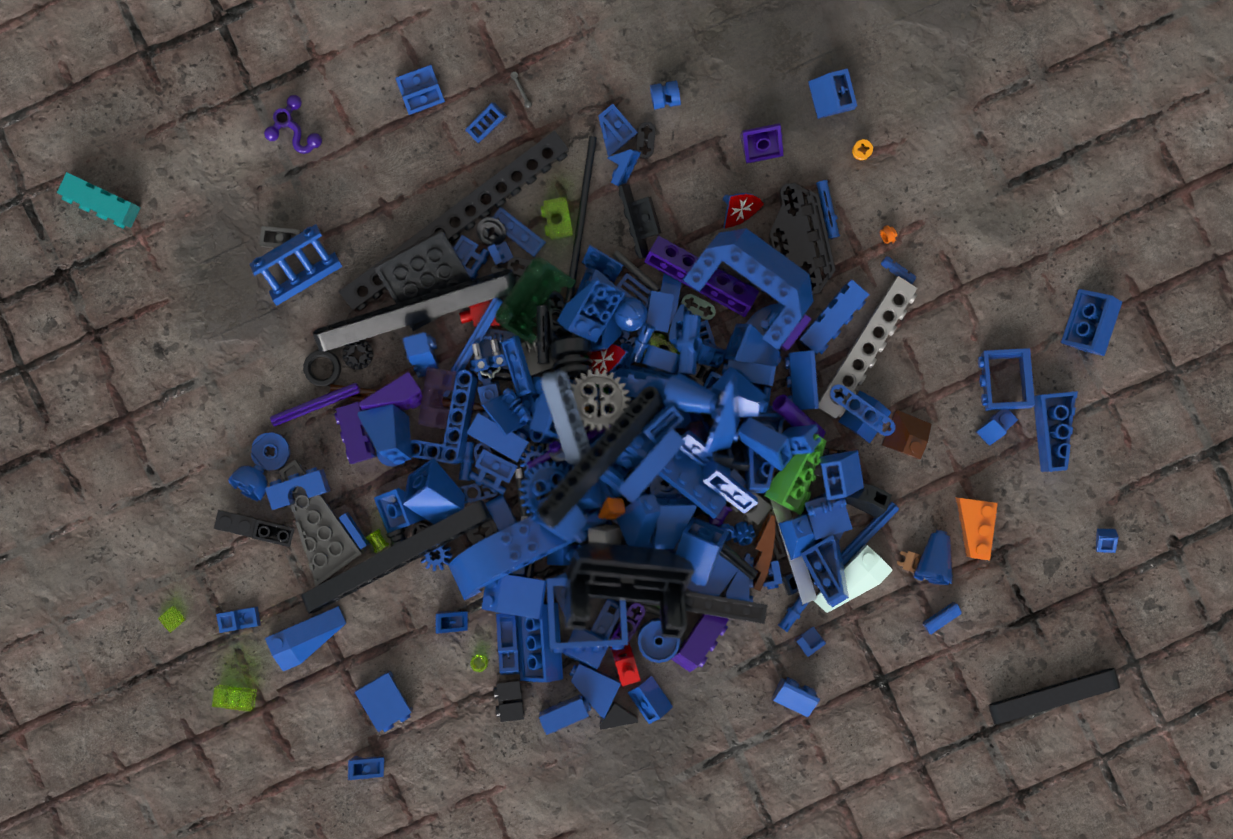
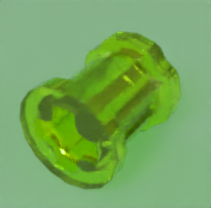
M380 529L365 537L375 549V554L390 545L384 540Z

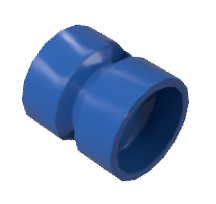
M677 80L666 82L665 85L661 83L650 85L654 110L665 108L666 105L670 107L681 105Z

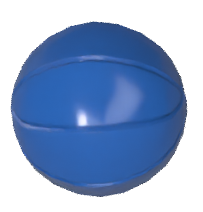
M636 298L621 300L614 311L616 324L626 331L639 330L648 318L646 306L641 300Z

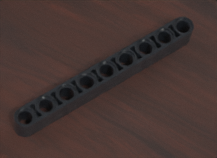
M655 387L645 388L539 506L537 510L538 516L547 527H556L638 436L642 429L661 410L664 405L663 399Z

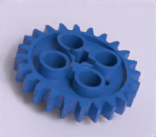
M545 461L542 465L540 463L536 464V468H530V473L524 474L527 480L521 481L525 487L519 489V491L524 492L520 499H525L526 501L522 506L529 507L526 513L533 512L532 519L539 517L537 510L547 498L545 497L537 501L536 497L555 489L568 475L569 467L562 469V463L556 466L555 461L551 462L550 465L548 461ZM553 476L557 478V485L552 481ZM536 483L541 486V492L536 490Z

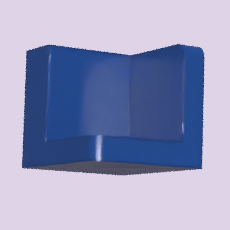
M811 627L795 639L807 657L826 644L814 627Z

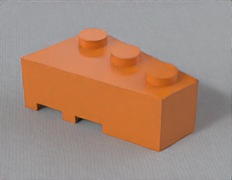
M955 497L963 531L966 556L990 560L998 503Z

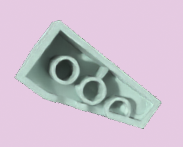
M865 544L844 565L849 598L831 607L827 604L820 591L816 595L817 599L813 601L828 613L879 585L891 573L892 569L877 553Z

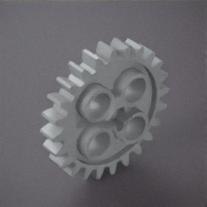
M598 369L595 370L594 374L588 370L587 376L581 373L580 379H574L576 385H570L583 427L590 426V432H592L594 427H597L598 433H600L602 427L607 431L609 425L611 426L624 412L623 410H626L628 407L625 403H628L630 398L625 396L629 391L622 390L625 383L619 385L620 377L614 380L613 372L607 376L606 370L602 374H599ZM596 384L599 385V396H598V398H599V401H601V403H600V405H599L600 417H597V409H598L597 406H598V403H597V401L595 400V398H596V396H597ZM608 387L611 389L612 394L607 395L602 389ZM590 388L593 394L586 395L583 389ZM609 406L612 408L613 413L607 414L603 408ZM584 407H591L594 413L587 414L584 411Z

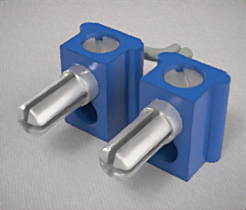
M497 339L490 340L493 355L488 356V365L486 358H482L479 343H473L474 359L470 360V371H480L482 375L494 378V375L500 371V367L507 365L504 354L499 352ZM489 367H498V369L492 373V376L490 373H484L483 370L489 369Z

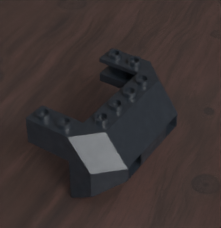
M597 542L585 544L575 549L569 564L564 594L566 628L586 629V621H589L591 617L590 597L659 604L662 637L681 639L687 627L684 592L695 570L689 560L664 549Z

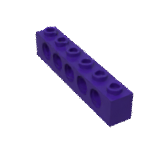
M658 236L644 262L694 289L683 280L699 258ZM717 268L699 293L746 317L759 291Z

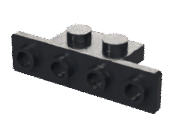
M621 184L618 186V193L625 208L624 215L629 222V233L635 243L634 250L639 259H645L649 253L645 239L662 233L652 197H645L634 201L630 185Z

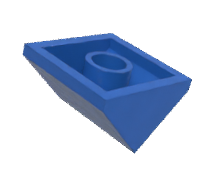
M862 391L857 393V396L887 417L891 414V411L878 400ZM853 399L849 407L852 410H857L860 407V402ZM847 410L838 421L868 443H871L877 434V431ZM869 410L865 413L867 421L875 420L876 414L874 411ZM879 416L878 421L873 425L875 427H877L878 424L882 426L884 424L881 422L883 418Z
M574 629L567 642L603 641L607 639L586 629ZM604 646V650L593 651V647H585V651L573 652V648H565L566 652L562 654L597 670L609 646Z

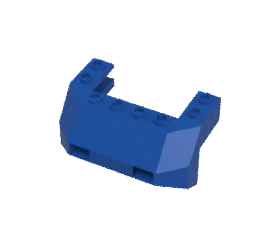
M747 228L718 233L683 281L699 292L721 262L727 263L786 306L762 338L776 349H779L814 301L809 273Z

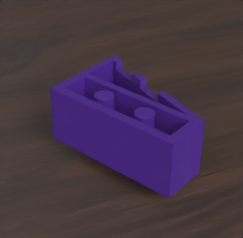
M359 402L336 408L335 419L337 424H340V435L343 443H345L346 455L350 464H356L377 457L373 442L358 417V412L362 411Z
M702 614L692 628L688 638L681 644L682 647L671 660L688 672L693 671L699 666L702 667L708 659L706 657L708 651L712 652L718 644L716 641L719 635L722 636L727 630L728 626L726 624L729 619Z

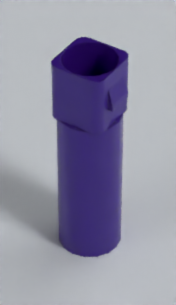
M780 395L774 400L772 408L792 427L816 425L818 430L815 434L821 438L824 437L826 431L810 419L786 395Z

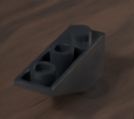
M864 484V488L844 498L847 504L878 518L887 511L892 494L876 486Z

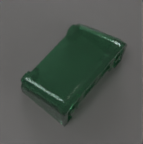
M537 257L530 262L513 289L497 309L495 320L502 327L532 344L537 337L533 333V326H537L533 321L537 314L536 306L543 305L554 289L560 293L562 290L560 288L566 286L571 289L576 281L552 263Z

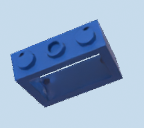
M1030 348L983 351L980 354L981 356L978 357V366L982 368L980 386L983 387L984 394L981 395L982 406L985 405V411L1027 409L1035 406ZM1019 358L1023 401L992 403L989 359Z

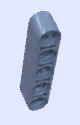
M562 371L546 373L542 377V386L565 458L569 464H578L590 450V446L568 377Z

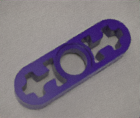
M631 602L626 609V615L630 616L627 617V622L633 625L632 629L627 631L628 642H630L645 615V607L642 603ZM637 606H639L641 612H637L633 620L632 618H630L633 615L632 608H637ZM620 621L609 640H619L620 634L618 632L621 633Z

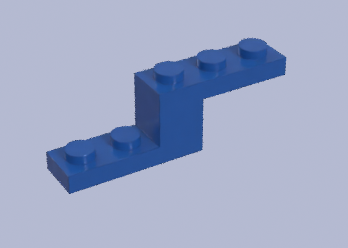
M689 430L681 436L686 442L680 450L703 467V482L744 514L758 504V498L731 477L729 467L715 462L712 452H704L705 442Z

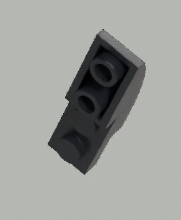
M219 509L214 524V529L287 547L291 545L295 529L275 522Z

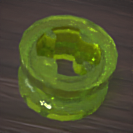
M482 654L475 655L470 661V666L473 671L482 672L488 667V659ZM478 658H481V662L484 663V666H480V668H477V664L474 663Z

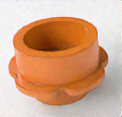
M886 225L880 230V236L886 244L894 243L897 232L893 227Z

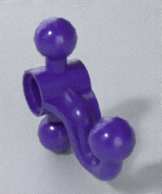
M291 95L287 99V107L285 109H277L274 112L273 119L275 123L273 126L265 129L264 136L269 141H275L279 137L280 128L289 127L294 131L292 139L294 149L301 154H307L322 144V138L319 134L312 133L307 138V145L301 146V128L293 121L291 113L293 110L301 107L302 101L299 96ZM287 114V121L280 123L278 121L279 115Z

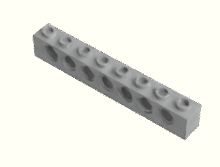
M899 276L895 277L818 400L819 410L833 419H836L838 416L842 417L846 409L831 399V388L837 384L845 386L842 382L843 378L849 376L852 379V384L846 388L856 394V386L858 384L861 385L867 376L864 373L868 367L871 369L877 361L874 357L878 351H883L887 345L885 342L888 335L892 336L897 329V326H895L898 319L902 320L907 313L906 306L908 303L912 304L917 297L915 293L918 289L917 287ZM895 295L902 297L901 305L894 303L893 298ZM885 311H889L892 314L890 322L883 318ZM875 327L882 330L880 338L875 337L873 334ZM866 343L872 346L870 354H866L863 351V346ZM854 360L861 361L862 368L860 370L853 368ZM841 388L839 390L835 389L833 392H839L842 395V398L845 399L842 403L845 405L851 395L848 393L846 397L842 394L843 390Z

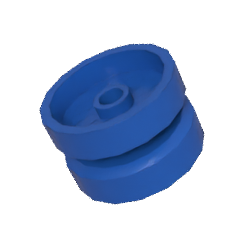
M660 618L650 619L642 625L638 632L639 650L651 662H667L679 650L680 638L662 637ZM658 637L662 638V643L656 644L655 639Z

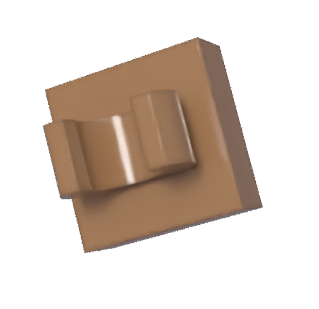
M908 551V553L900 552L906 559L905 562L897 561V564L903 566L902 569L914 573L922 555Z

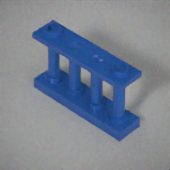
M316 224L312 227H307L302 233L249 263L253 274L257 275L261 272L272 287L269 293L276 306L343 267L336 253L328 255L318 240L322 235ZM309 243H312L322 260L315 264H311L301 249ZM292 253L296 254L305 267V270L298 274L294 273L284 259ZM277 262L289 278L282 284H278L268 269Z

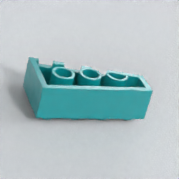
M67 172L57 191L58 194L62 195L61 200L70 204L73 201L79 203L78 208L87 212L93 210L97 212V217L106 221L110 218L114 220V225L123 229L125 226L132 227L141 208Z

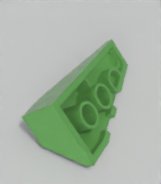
M814 433V435H813V439H814V440H815L816 438L820 437V436H818V435L815 434V433ZM821 438L813 453L795 454L785 468L773 478L765 497L801 515L805 508V503L810 499L811 481L816 479L814 474L815 467L820 463L819 457L823 455L826 440Z

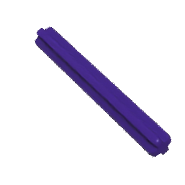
M353 383L272 415L270 417L273 426H277L356 395L360 392V387L357 383Z

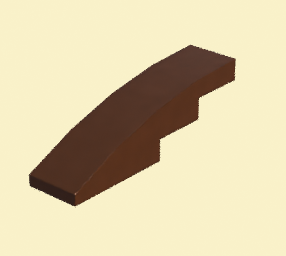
M773 510L769 511L754 542L755 549L759 551L754 560V569L758 570V574L753 579V589L758 591L762 589L773 555L775 541V514Z

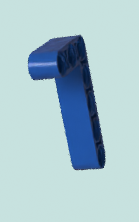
M461 370L456 375L444 443L437 444L411 440L412 457L425 460L433 458L437 462L453 465L463 461L468 437L467 431L470 427L478 378L474 373ZM469 375L470 381L464 384V377ZM466 394V401L461 403V396ZM462 413L463 419L457 422V415ZM458 431L459 439L454 441L453 435ZM418 444L420 450L415 454L414 447ZM436 447L438 453L433 457L432 450ZM455 451L456 456L451 460L450 453Z

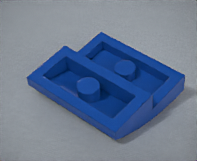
M431 64L395 77L409 115L445 102Z

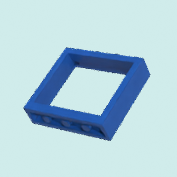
M567 578L546 579L549 649H554V653L566 652L565 648H573V652L585 651V647H593V651L604 650V646H612V650L624 649V645H628L625 600H619L621 640L556 643L553 587L566 586Z

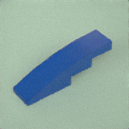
M671 428L623 482L618 491L633 503L686 441Z

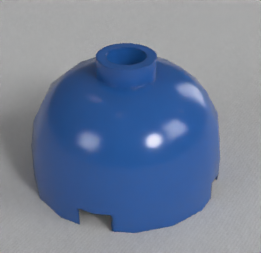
M248 465L241 466L228 479L232 487L235 489L238 487L242 490L241 493L255 501H261L266 493L265 488L268 487L267 478L263 474L264 470L257 465H254V467Z

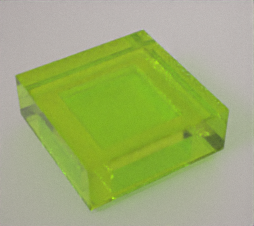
M174 605L158 618L170 633L186 620Z

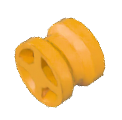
M865 139L856 142L852 148V154L857 160H866L873 152L872 144Z

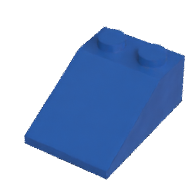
M510 573L485 586L482 609L541 619L547 581Z

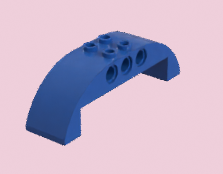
M532 516L471 546L454 558L448 566L464 600H467L481 593L482 587L577 540L573 538L572 541L568 542L561 539L538 522L539 517L532 519ZM584 531L587 534L585 541L589 539L588 531Z

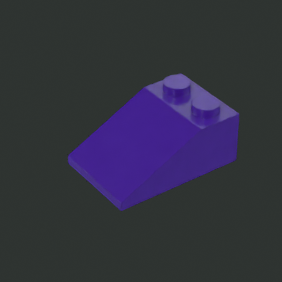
M407 372L359 402L362 411L392 404L404 411L420 406L423 396L420 388L410 373Z

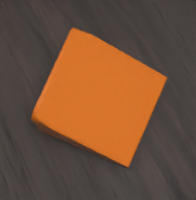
M607 498L598 517L600 519L615 520L624 514L623 499Z

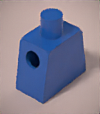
M577 505L556 527L549 528L542 520L539 521L542 526L565 541L570 542L575 538L581 543L587 537V534L582 530L587 523V519Z

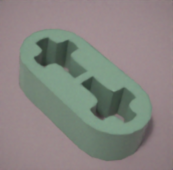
M687 294L683 297L681 305L684 304L686 306L687 303L684 301L693 298V303L698 305L697 308L693 306L687 308L693 315L701 316L703 320H710L715 316L716 310L711 303L692 294ZM707 306L710 307L712 315L703 316L704 312L699 310V307L704 309Z

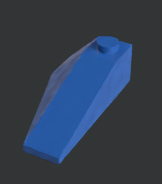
M337 606L266 637L265 640L275 661L282 671H286L303 663L346 624V620L340 606Z

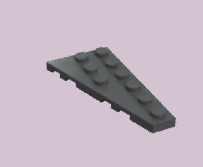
M297 459L280 470L283 482L288 481V476L299 473V476L306 475L305 470ZM297 486L293 491L295 503L290 506L292 512H294L297 529L304 551L307 554L309 568L312 571L316 587L363 554V552L322 494L308 498L305 489Z

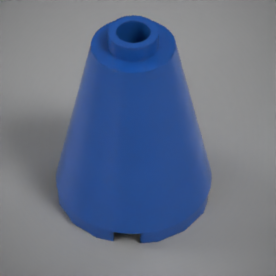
M677 373L676 376L672 375L664 390V394L667 395V399L663 400L665 408L672 404L680 412L713 413L720 406L717 394L682 373Z
M936 530L935 533H931L914 572V578L921 581L925 578L932 584H952L951 539L947 532Z

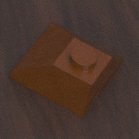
M896 410L892 418L895 430L891 435L885 436L882 445L921 460L928 443L932 424Z

